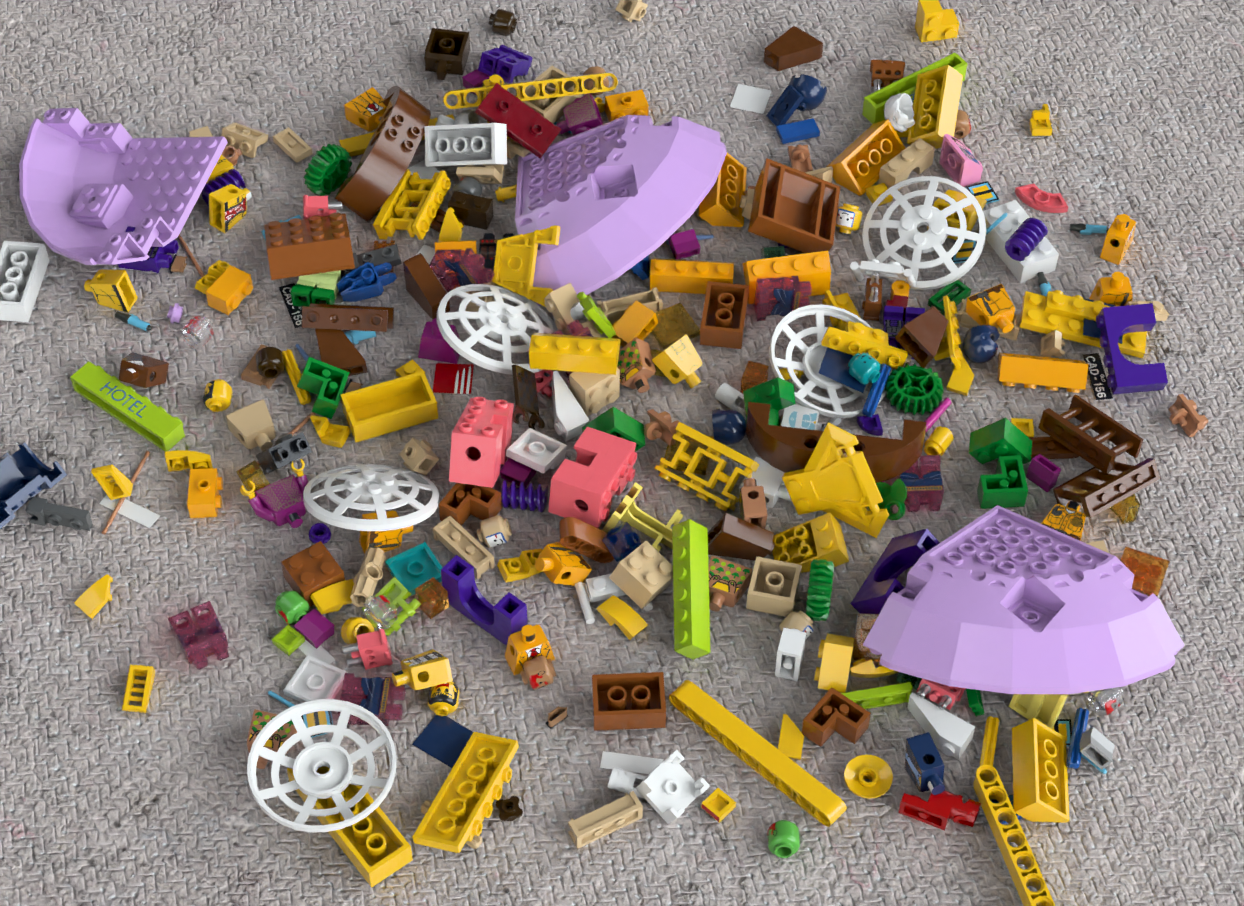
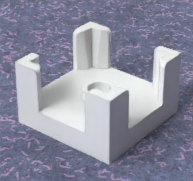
M678 750L666 757L635 788L667 824L676 820L695 798L710 787L702 777L695 781L679 764L684 760V757Z

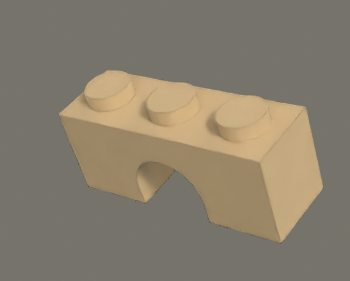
M919 138L880 168L878 184L884 183L889 189L897 183L907 180L912 170L920 175L932 165L935 148Z
M571 283L550 292L544 298L546 309L550 313L552 312L558 330L562 331L564 335L579 336L584 334L588 337L601 338L592 320L578 323L571 317L570 310L580 302Z

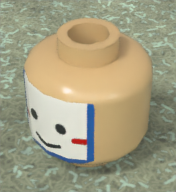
M500 515L482 520L477 534L480 542H485L491 548L507 543L509 536L512 535V531L507 518L503 519Z
M801 610L799 612L791 611L780 623L779 628L781 632L783 628L798 629L801 632H806L807 640L814 631L812 626L814 622Z

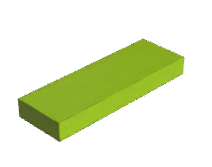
M911 682L841 694L862 708L870 709L907 703L913 689Z

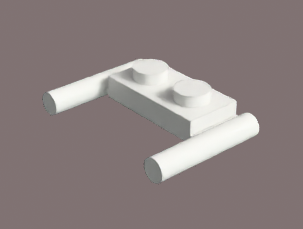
M868 259L867 261H861V266L857 262L850 264V268L857 281H862L864 275H872L874 271L876 276L877 271L880 277L906 279L910 288H915L917 285L912 270H904L903 266L898 262L890 261L888 264L880 263L876 259Z
M611 574L586 579L585 583L577 582L575 584L587 624L595 622L590 602L606 600L612 595L616 597L626 595L609 578ZM651 602L644 607L645 611L653 609Z

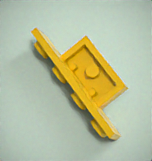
M946 295L943 296L945 318L948 320V324L934 359L938 361L950 357L958 370L961 369L960 360H963V354L959 348L961 338L957 332L959 323L955 316L958 311L955 302H951Z
M848 321L845 331L829 326L821 341L822 346L853 356L857 353H868L880 364L884 363L894 369H897L898 366L902 367L908 356L907 351L889 346L888 333L881 329L867 327L859 322Z

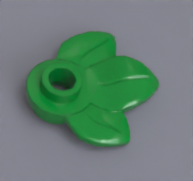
M897 479L892 486L885 482H877L876 485L883 499V502L878 503L879 508L887 509L889 513L888 519H901L906 511L904 501L907 497V489L901 479ZM894 505L898 507L897 513L893 512Z

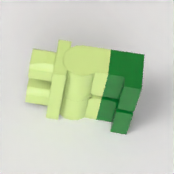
M341 270L299 276L296 286H293L291 290L293 306H310V303L320 304V300H326L327 304H334L339 291L337 284L342 279ZM301 296L306 297L307 301H301L299 298Z

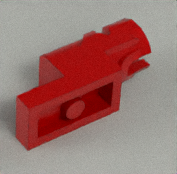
M945 790L938 795L931 793L928 802L922 800L919 796L904 793L899 813L945 831L949 819L954 823L973 827L981 803L972 799L963 803V796Z

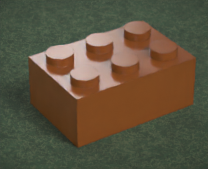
M708 281L700 327V345L742 349L749 285Z
M663 672L592 675L594 731L666 728Z

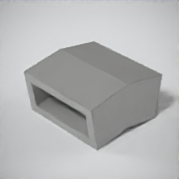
M1094 727L1083 732L1080 740V752L1101 770L1113 761L1112 754L1115 745Z

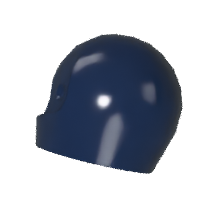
M990 325L970 328L966 332L963 341L964 354L975 363L981 364L990 361L998 350V345L995 343L1000 336L998 329Z
M720 408L712 410L714 440L725 445H733L740 442L746 435L747 422L745 417L736 410H721Z

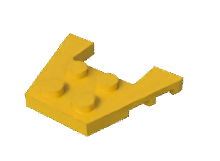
M554 225L550 226V228L497 240L492 282L546 307L544 298L553 289L533 287L538 244L558 245L560 226Z

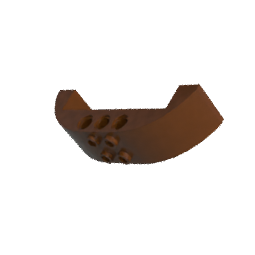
M393 86L388 90L382 102L387 108L355 173L341 185L335 197L336 200L342 202L343 205L367 222L380 209L403 177L425 133V126H428L431 117V111L398 86Z
M748 402L746 435L754 451L764 461L784 473L805 469L823 431L769 425L771 404ZM904 419L901 440L855 435L859 443L853 446L854 450L863 452L875 483L899 476L919 459L923 449L926 422Z

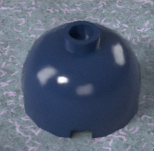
M801 74L799 78H795L796 75L792 76L788 85L793 86L804 97L797 110L809 111L819 107L826 96V86L823 88L820 85L821 81L812 76Z

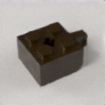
M432 28L424 55L425 71L437 72V80H445L447 73L463 75L470 53L469 32Z

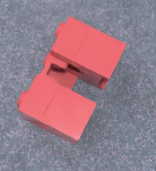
M479 396L470 398L452 431L449 482L494 487L500 474V464H505L508 458L506 452L511 446L514 403H508L506 400H486V398Z
M586 427L574 445V449L577 452L576 462L564 459L551 478L548 512L564 518L574 517L599 528L603 521L606 522L609 517L613 496L615 494L620 495L628 481L632 482L635 476L633 465L637 459V453L635 452L636 443Z

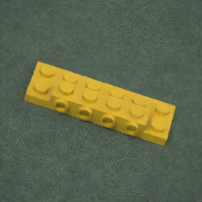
M1060 290L1048 291L1046 296L1025 291L1019 327L1043 334H1049L1057 330L1062 333L1063 339L1101 348L1099 338L1083 335L1084 318L1096 321V316L1100 313L1101 309L1111 306L1104 305L1099 300L1093 302L1084 300L1079 295L1067 296ZM1147 331L1124 334L1122 344L1118 343L1120 352L1143 358Z
M473 732L412 836L414 843L460 853L466 841L471 842L474 836H479L483 828V819L489 818L492 814V803L494 800H499L502 796V785L504 782L509 783L511 780L512 769L509 764L519 748L518 741Z

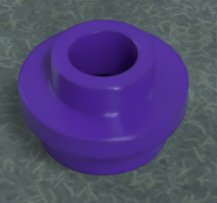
M323 523L314 524L308 533L309 540L314 544L319 541L325 544L331 538V530Z

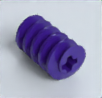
M230 169L228 173L225 172L221 177L218 176L215 180H210L208 184H205L201 192L205 203L209 206V194L229 184H233L238 188L240 186L243 189L246 188L239 172L235 169Z
M1027 218L1005 242V251L1008 256L1016 261H1024L1025 257H1028L1039 242L1043 240V237L1047 235V227L1036 218Z
M503 480L501 486L503 507L508 509L511 504L513 509H517L520 505L521 510H526L529 505L530 511L534 512L538 507L539 512L543 513L548 500V485L545 491H542L541 484H538L536 490H534L532 483L525 489L524 482H521L519 487L516 488L515 481H512L510 487H507L506 480Z

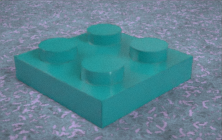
M426 542L385 560V565L391 575L411 593L410 596L442 582V566Z

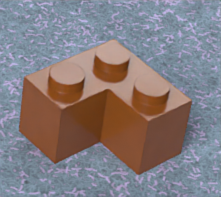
M456 483L438 504L440 521L451 516L462 526L470 515L481 520L497 516L502 509L501 492L491 487Z
M831 687L803 719L802 734L820 747L823 746L834 732L855 744L868 729L871 713Z

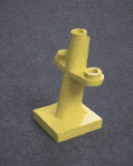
M635 482L602 530L610 534L618 522L622 521L655 539L652 546L658 552L662 548L658 545L659 543L673 549L672 529L670 527L672 524H678L684 515L677 509L668 523L664 525L640 510L634 500L643 487Z
M1014 694L1008 707L1026 719L1034 718L1052 729L1068 694Z

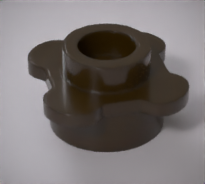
M511 796L510 799L497 800L496 807L500 811V820L513 821L522 816L523 810L519 808V798L517 796Z

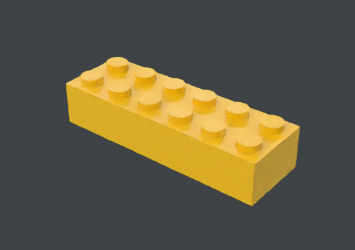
M322 766L318 768L317 773L326 774L330 768ZM286 768L289 782L295 780L293 769ZM349 784L341 792L344 800L347 802L353 798L362 786ZM300 789L295 790L305 802L308 796L300 791ZM367 792L350 810L355 816L369 807L374 800ZM332 798L317 799L313 809H329L336 807ZM379 806L359 822L340 830L328 832L371 888L413 860L410 844ZM341 813L329 816H316L322 825L344 821Z

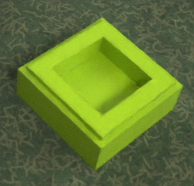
M288 624L271 640L276 647L290 656L305 642V637Z

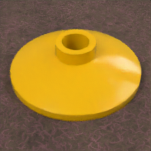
M866 754L857 756L849 761L844 771V780L852 793L862 798L871 799L884 795L890 789L893 773L890 766L883 759ZM864 779H870L872 782H866Z

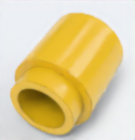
M936 427L924 443V452L931 458L942 456L954 440L952 432L946 427Z

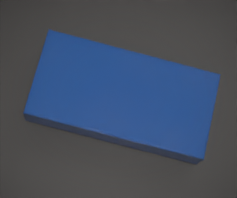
M814 118L779 125L776 128L782 144L820 136V130Z

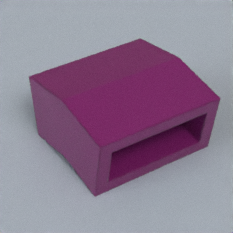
M476 69L462 77L463 86L466 89L483 87V81L489 79L490 75Z
M694 229L673 234L668 238L675 259H683L700 254L701 247Z
M1039 454L1032 458L1026 478L1048 493L1056 485L1062 469Z
M508 458L500 470L501 479L510 483L515 481L517 486L524 482L525 488L536 474V470L511 458Z
M316 609L303 616L294 625L295 630L302 634L305 640L316 649L325 640L334 635L335 625Z

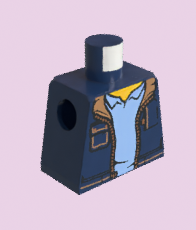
M927 732L907 738L905 770L919 792L930 790L933 795H938L945 790L943 784L944 763L930 733Z

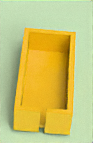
M424 371L340 395L343 413L355 443L438 419L437 401Z

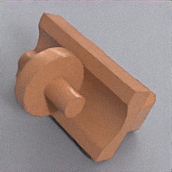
M808 145L788 146L791 168L804 173L813 171Z
M1178 394L1176 402L1168 409L1172 414L1170 421L1172 424H1179L1188 437H1194L1198 430L1204 429L1208 419L1205 415H1199L1196 412L1197 405L1193 400H1187L1184 394Z
M654 409L647 411L650 423L645 424L644 435L649 440L660 438L669 446L674 445L675 440L672 437L676 434L677 430L675 428L680 421L672 422L670 414L666 411L658 413Z

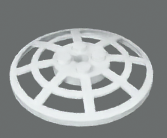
M936 176L910 178L887 189L871 206L863 227V245L867 258L876 259L883 263L890 256L901 265L910 267L917 282L916 287L910 288L911 290L937 289L960 279L975 265L983 251L986 240L985 217L976 198L960 184ZM930 182L928 190L913 191L905 195L898 191L901 187L913 183ZM938 183L957 188L967 198L956 202L950 196L936 191ZM888 195H891L896 201L887 209L883 219L871 220L877 206ZM926 196L924 205L912 207L907 201L913 197ZM934 197L945 200L950 206L940 211L932 206ZM973 204L979 219V233L967 231L966 218L962 208ZM900 205L905 211L900 221L889 220L892 212ZM957 212L960 220V229L948 227L946 217ZM922 225L929 227L924 233L918 231V228ZM869 228H880L881 241L885 249L876 258L869 244ZM886 228L898 229L900 238L891 245L887 239ZM947 235L958 237L954 246L946 252L942 244L945 242ZM965 239L976 241V246L970 257L962 266L957 268L951 258L960 250ZM905 246L913 251L912 261L901 257L896 251ZM935 250L939 258L931 261L920 262L922 253ZM944 263L950 271V274L935 280L917 281L919 269L933 268ZM883 277V278H885L886 280H888V281L891 282V283H893V282H895V281H897V280H902V281L907 282L906 279L903 280V279H895V278Z
M470 284L455 288L443 297L437 310L438 328L446 342L458 354L480 367L503 374L513 375L512 365L515 364L511 362V353L529 352L531 337L525 333L527 327L538 330V333L559 334L553 320L536 303L511 290L494 285ZM468 291H487V292H477V293H473V294H468V293H466V292H468ZM456 295L464 298L460 303L458 312L445 313L447 302L451 297ZM493 296L494 301L486 303L478 297ZM503 298L518 304V306L514 307L504 303ZM470 301L480 307L478 312L465 310ZM528 311L536 322L526 320L522 313ZM539 316L547 323L549 328L542 324ZM459 319L470 337L462 342L453 333L447 320ZM467 319H476L480 329L474 330ZM487 335L495 340L502 341V344L493 342L484 336ZM520 339L526 343V345L511 346V342ZM480 342L489 348L501 351L503 362L485 357L472 350L471 347ZM530 363L516 364L533 373L543 370L530 369Z
M808 305L787 314L777 325L770 339L769 357L775 377L784 380L778 367L787 368L790 378L800 389L797 393L794 391L795 401L803 407L817 410L821 415L840 418L863 415L862 409L853 412H843L840 404L850 403L858 397L867 399L869 392L866 391L868 384H866L864 393H861L819 374L827 347L821 345L823 336L828 328L824 327V315L841 319L847 323L848 321L859 322L867 327H872L857 315L845 309L829 305ZM815 315L816 327L807 328L795 334L788 326L790 322L800 317ZM781 331L791 340L786 349L785 360L776 358L774 352L775 343ZM817 334V343L810 347L801 340L806 336ZM794 346L804 354L802 362L791 361ZM794 370L804 371L809 381L803 385L796 377ZM815 386L826 389L829 398L821 397L811 392V390ZM844 386L853 392L848 397L838 399L836 389ZM885 387L878 404L882 401V399L887 393V391H885ZM807 395L816 401L831 404L834 411L817 407L803 398Z
M358 464L334 468L315 476L305 486L303 501L309 513L330 525L357 531H387L409 527L429 518L438 508L439 492L432 481L409 469L380 464ZM353 472H361V473H357V474H354V475H348V474H346V473H353ZM400 475L408 481L397 480L393 476ZM335 479L345 480L344 484L331 486ZM326 480L324 489L310 493V490L315 485ZM399 486L412 487V490L407 495L399 491ZM419 488L432 491V498L425 506L415 500L419 493ZM344 490L347 498L343 499L334 492ZM326 495L339 506L333 512H330L320 507L313 499ZM396 497L400 499L394 502L386 503L395 499ZM406 504H410L417 509L413 513L395 518H387L385 511L399 508ZM348 508L376 511L377 519H357L342 516V514Z
M319 699L303 702L288 708L270 720L259 732L248 756V782L253 797L260 808L281 825L304 832H329L351 826L366 818L378 808L393 785L397 758L394 742L389 731L373 713L348 701ZM318 711L341 712L337 726L317 725L306 728L301 716ZM350 715L367 722L380 736L367 744L359 734L346 728ZM292 720L297 733L287 739L277 752L263 747L277 729ZM321 733H333L331 742L314 744L311 736ZM343 736L354 741L360 749L349 755L340 746ZM300 740L302 741L305 749L299 753L296 759L285 756L293 745ZM383 745L388 750L390 761L387 779L374 778L375 762L373 752ZM259 756L273 762L271 768L273 787L261 791L258 789L256 780V766ZM366 757L368 765L367 776L353 775V764ZM280 765L293 769L295 780L281 785L279 780ZM322 766L330 768L326 774L317 773L318 768ZM349 784L362 786L353 798L347 802L344 800L341 792ZM370 787L383 789L378 798L369 807L354 816L350 808L365 796ZM300 789L308 797L304 805L301 806L292 801L286 793ZM278 796L286 806L299 812L294 822L286 820L273 812L264 800ZM332 798L336 807L329 809H313L317 799ZM341 813L344 821L334 824L304 825L309 815L329 816Z

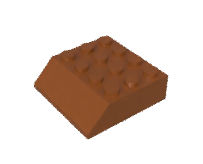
M767 158L755 186L748 232L804 253L829 252L834 242L840 186Z
M332 213L324 217L315 215L309 217V219L293 218L288 222L272 221L264 225L271 280L355 268L346 214Z

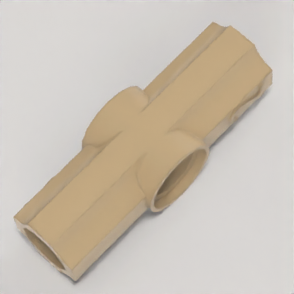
M378 547L367 549L359 572L353 578L354 586L350 598L352 604L357 607H367L370 604L377 582L383 577L382 567L386 557L384 556V551Z

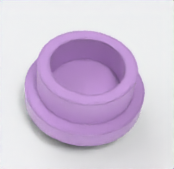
M175 303L174 307L170 306L167 318L171 319L170 323L180 322L183 307L179 306L178 303Z

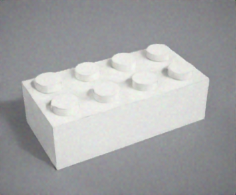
M481 123L425 126V166L507 164L506 124Z
M1016 200L983 211L986 229L1004 213L1008 214L1006 218L986 235V240L1019 283L1038 277L1037 274L1039 272L1047 274L1055 271L1059 253L1046 237H1043V240L1039 242L1028 257H1025L1024 261H1016L1006 253L1005 242L1027 218H1030Z
M15 241L3 242L0 251V320L29 322L49 263L45 244Z

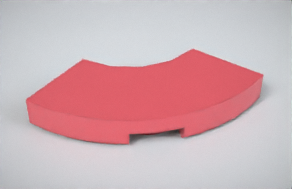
M1035 184L1015 188V194L1018 198L1036 210L1048 213H1064L1068 211V205L1061 193L1052 194L1042 191Z

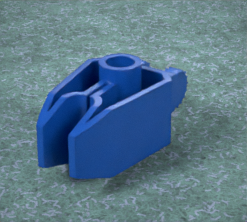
M367 262L346 274L337 284L343 301L357 302L382 295L383 287L397 279L396 274L390 272L392 269L391 264L383 263L374 267L372 263Z

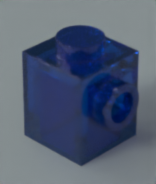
M627 521L610 529L602 539L616 562L627 557L641 545L638 534L632 530Z

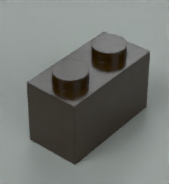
M454 191L448 203V208H453L456 218L462 220L466 226L487 230L494 216L493 199Z

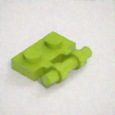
M579 292L577 298L580 300V305L584 308L582 312L589 321L593 319L595 322L594 326L601 335L605 333L608 338L616 335L611 322L606 318L604 312L595 305L593 299L584 292Z
M393 577L372 598L370 604L367 607H363L362 610L378 627L386 621L388 624L383 629L385 634L389 636L394 630L397 632L401 628L400 625L409 616L412 617L416 613L415 610L421 603L414 598L408 604L405 600L411 593ZM379 595H384L389 599L390 603L387 605H390L392 610L388 609L387 611L382 607V599ZM401 606L403 610L393 619L390 615Z

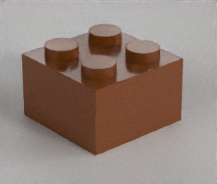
M321 541L281 561L285 580L293 591L300 593L308 602L309 607L314 605L310 598L311 594L332 584L345 581L344 571Z

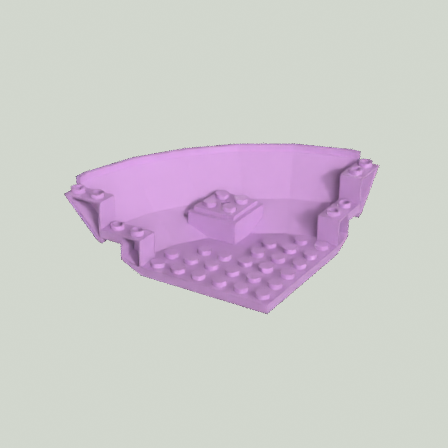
M78 108L49 109L44 113L45 119L43 122L35 118L30 126L19 163L20 200L29 225L55 253L85 265H114L143 261L149 258L147 253L150 247H164L179 236L228 141L224 136L132 138L120 123L91 124ZM128 226L135 227L133 232H125Z
M626 115L551 144L541 159L531 152L525 157H518L515 210L518 235L550 228V226L554 225L560 226L558 245L538 244L533 287L551 288L554 291L571 283L577 294L584 292L587 295L617 279L655 251L691 217L714 186L727 154L725 144L720 141V132L677 116H672V121L654 126L650 116Z
M997 505L924 553L907 573L906 588L898 593L892 592L888 597L863 646L870 648V652L873 654H882L879 664L888 669L947 686L1006 694H1074L1123 687L1169 670L1175 664L1174 655L1184 647V643L1159 598L1154 593L1147 596L1133 590L1134 574L1116 556Z

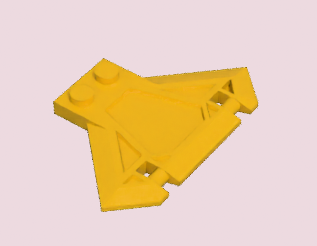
M828 422L805 469L784 473L782 476L783 482L798 515L820 510L826 513L830 512L841 521L877 538L889 516L887 509H880L878 503L883 502L881 494L863 452L854 450L853 446L859 443L856 436Z

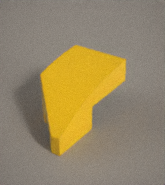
M1043 104L1040 110L1032 111V117L1029 121L1032 136L1052 135L1048 104Z
M451 207L447 209L438 242L461 241V228L464 226L462 223H459L453 213L455 211Z
M963 356V360H960L961 369L957 370L956 367L954 368L947 385V390L967 396L974 380V374Z
M313 415L310 417L323 444L338 448L343 447L351 433L349 426L330 424L326 417Z
M106 574L91 585L74 604L93 619L108 601H112L110 582H113V578Z
M783 714L778 750L790 759L801 760L804 735L787 714Z

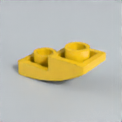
M218 260L208 268L207 274L196 281L195 289L206 294V290L230 266L229 263Z
M186 450L165 452L169 472L184 469L213 468L211 457L208 454Z
M542 548L522 551L520 557L500 559L497 567L505 583L528 578L543 572L537 571L535 568V561L542 552Z
M353 579L332 584L311 594L310 598L321 614L337 612L343 605L352 604L350 595L354 586Z
M614 595L596 608L610 626L616 624L629 640L648 626L646 621L634 609Z
M865 659L858 660L852 663L853 667L849 670L852 677L879 678L899 673L879 663L878 667L875 668L872 659L869 661Z

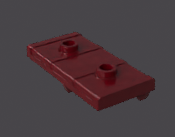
M498 83L495 84L475 111V113L489 123L506 124V135L540 159L562 130Z

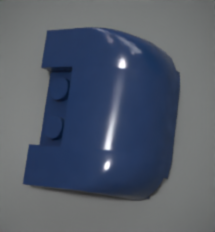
M25 442L19 444L20 449L10 455L7 452L0 457V529L16 517L14 512L40 491L51 489L67 476L57 461L53 462L54 469L43 464Z

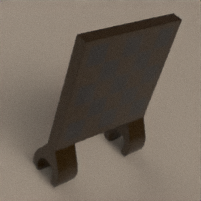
M516 364L512 365L516 404L512 419L516 424H519V417L523 415V421L528 422L529 428L535 430V423L538 422V427L543 429L545 423L539 415L535 373Z

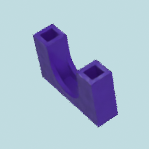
M1153 303L1104 307L1096 316V325L1101 331L1100 346L1104 348L1105 352L1103 362L1105 368H1108L1109 374L1107 376V384L1112 390V395L1163 390L1168 384L1164 363L1134 364L1124 358L1118 346L1119 337L1126 333L1151 331L1156 324Z
M927 528L892 538L850 604L864 619L879 616L891 593H898L904 589V586L897 580V577L908 568L914 566L924 553L940 542Z
M459 556L453 557L441 569L444 601L507 646L508 637L511 634L521 631L523 626L528 625L527 604L510 592L495 606L490 604L476 586L474 567Z

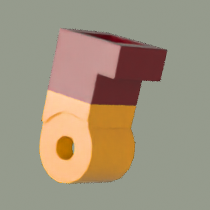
M897 280L892 283L890 300H887L886 306L903 307L904 321L910 287L907 282Z

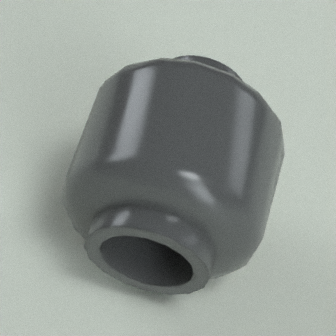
M467 176L463 177L454 186L452 192L457 191L481 196L482 187L476 179Z

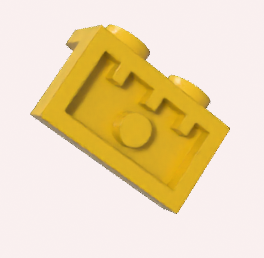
M830 290L825 291L822 305L845 309L860 317L848 292L833 296ZM830 316L832 326L845 331L847 322Z

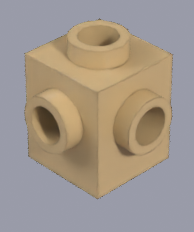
M620 0L615 10L622 13V18L630 22L633 19L640 22L646 13L648 4L642 2V0Z
M412 438L399 454L405 461L403 464L409 470L425 476L439 460L431 450L433 448L432 445L424 439L420 441Z

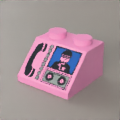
M948 133L944 134L939 161L940 165L954 182L963 187L979 182L983 171L981 162L977 161L971 150L962 141Z

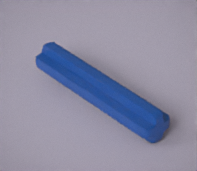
M884 363L880 366L879 372L881 375L872 384L862 409V414L867 417H872L875 413L891 371V367Z
M1078 708L1076 710L1066 763L1069 768L1077 769L1080 765L1082 756L1080 740L1087 728L1089 717L1087 709Z

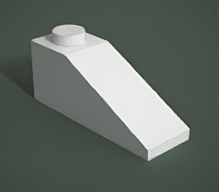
M556 370L553 371L551 381L554 429L566 442L582 434V427L588 424L590 420Z
M912 692L909 697L908 710L926 733H930L938 749L945 755L959 760L973 738L975 726L946 710H941L942 708L939 709L938 706L924 698L920 699V696L918 698Z

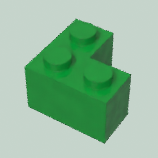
M308 358L297 387L317 394L311 412L332 419L339 405L340 395L343 393L350 372L314 358Z
M779 377L743 391L746 422L748 402L771 404L769 425L780 426L778 411L796 404L794 385Z
M615 407L610 408L582 427V432L586 427H590L635 442V452L645 446L644 424Z
M1006 417L970 433L969 454L982 465L999 458V456L1021 455L1023 464L1031 462L1032 440Z
M1021 455L999 456L995 474L980 475L977 488L980 509H991L997 505L1003 508L1025 507L1028 487Z

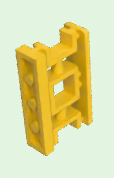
M409 169L405 171L393 192L384 202L373 223L379 239L387 240L388 236L393 237L396 230H407L410 237L417 235L419 240L424 239L440 205L443 203L447 191L450 189L451 182L445 170L435 172L432 179H420L418 172H414L411 175ZM410 202H420L418 207H408Z
M679 422L675 428L677 432L672 438L681 444L671 462L661 457L659 466H655V469L660 472L658 476L669 482L671 479L678 481L677 486L688 492L690 488L697 491L695 496L706 502L709 498L716 501L714 506L725 512L728 508L734 511L736 508L735 504L736 502L738 503L739 498L730 493L740 475L751 478L752 472H756L760 464ZM687 436L708 448L704 450L698 447L694 455L691 456L685 453L690 442L683 439V437ZM703 455L718 462L708 482L693 474ZM723 455L746 468L742 470L735 467L733 473L729 476L723 473L728 462L720 457ZM681 461L689 464L684 475L691 478L690 482L666 470L669 466L676 470ZM718 480L725 483L726 485L721 494L729 498L726 502L704 490V487L707 486L713 490Z

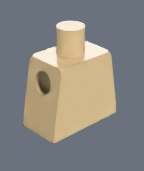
M264 399L226 415L229 431L247 449L259 446L264 451L272 447L273 443L271 440L276 435Z

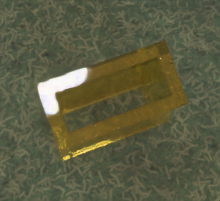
M1133 494L1109 507V509L1119 517L1122 524H1126L1136 520L1140 503Z

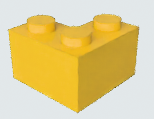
M918 0L915 29L920 42L957 38L959 21L953 8L943 10L939 0Z
M827 633L826 639H821L818 658H822L821 667H816L814 681H818V689L830 690L832 687L838 692L846 693L855 638Z

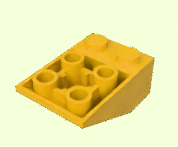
M950 189L944 193L956 202L967 198L964 193ZM974 196L983 210L987 199ZM938 198L933 206L941 211L950 206V204ZM973 204L962 208L966 218L967 231H972L978 219ZM957 212L946 217L948 227L960 229V220ZM947 235V238L958 239V237Z
M830 512L773 536V542L775 543L772 551L774 560L802 565L801 573L810 572L813 559L832 561L834 567L849 562L841 525Z

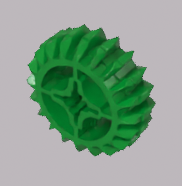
M328 144L326 147L322 146L320 151H316V155L312 156V160L308 162V168L305 169L306 174L304 175L305 184L311 192L325 196L340 188L345 179L348 178V173L351 172L352 157L347 150L336 144Z
M906 363L904 368L898 366L896 370H892L885 385L887 400L890 401L891 406H896L897 411L904 410L905 414L912 412L913 416L919 412L923 416L925 411L930 413L933 408L936 409L942 400L944 391L942 378H938V372L932 373V368L923 369L916 366L915 363L913 366H909Z
M813 559L809 574L805 614L813 621L819 622L826 621L830 611L834 564L832 561H826V559Z

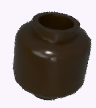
M498 9L495 14L491 13L488 24L492 25V32L509 36L510 33L515 31L517 18H515L513 12Z
M269 346L257 352L256 368L261 376L273 379L282 374L284 371V355L281 350Z

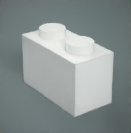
M783 628L777 650L776 677L798 681L804 658L806 632H801L798 629Z

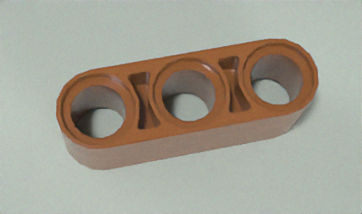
M566 517L559 521L560 544L600 563H609L615 559L614 537L611 534L574 517Z

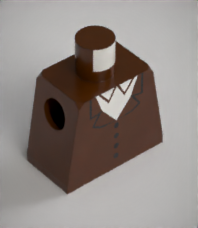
M132 352L121 361L119 380L143 388L165 384L169 363Z

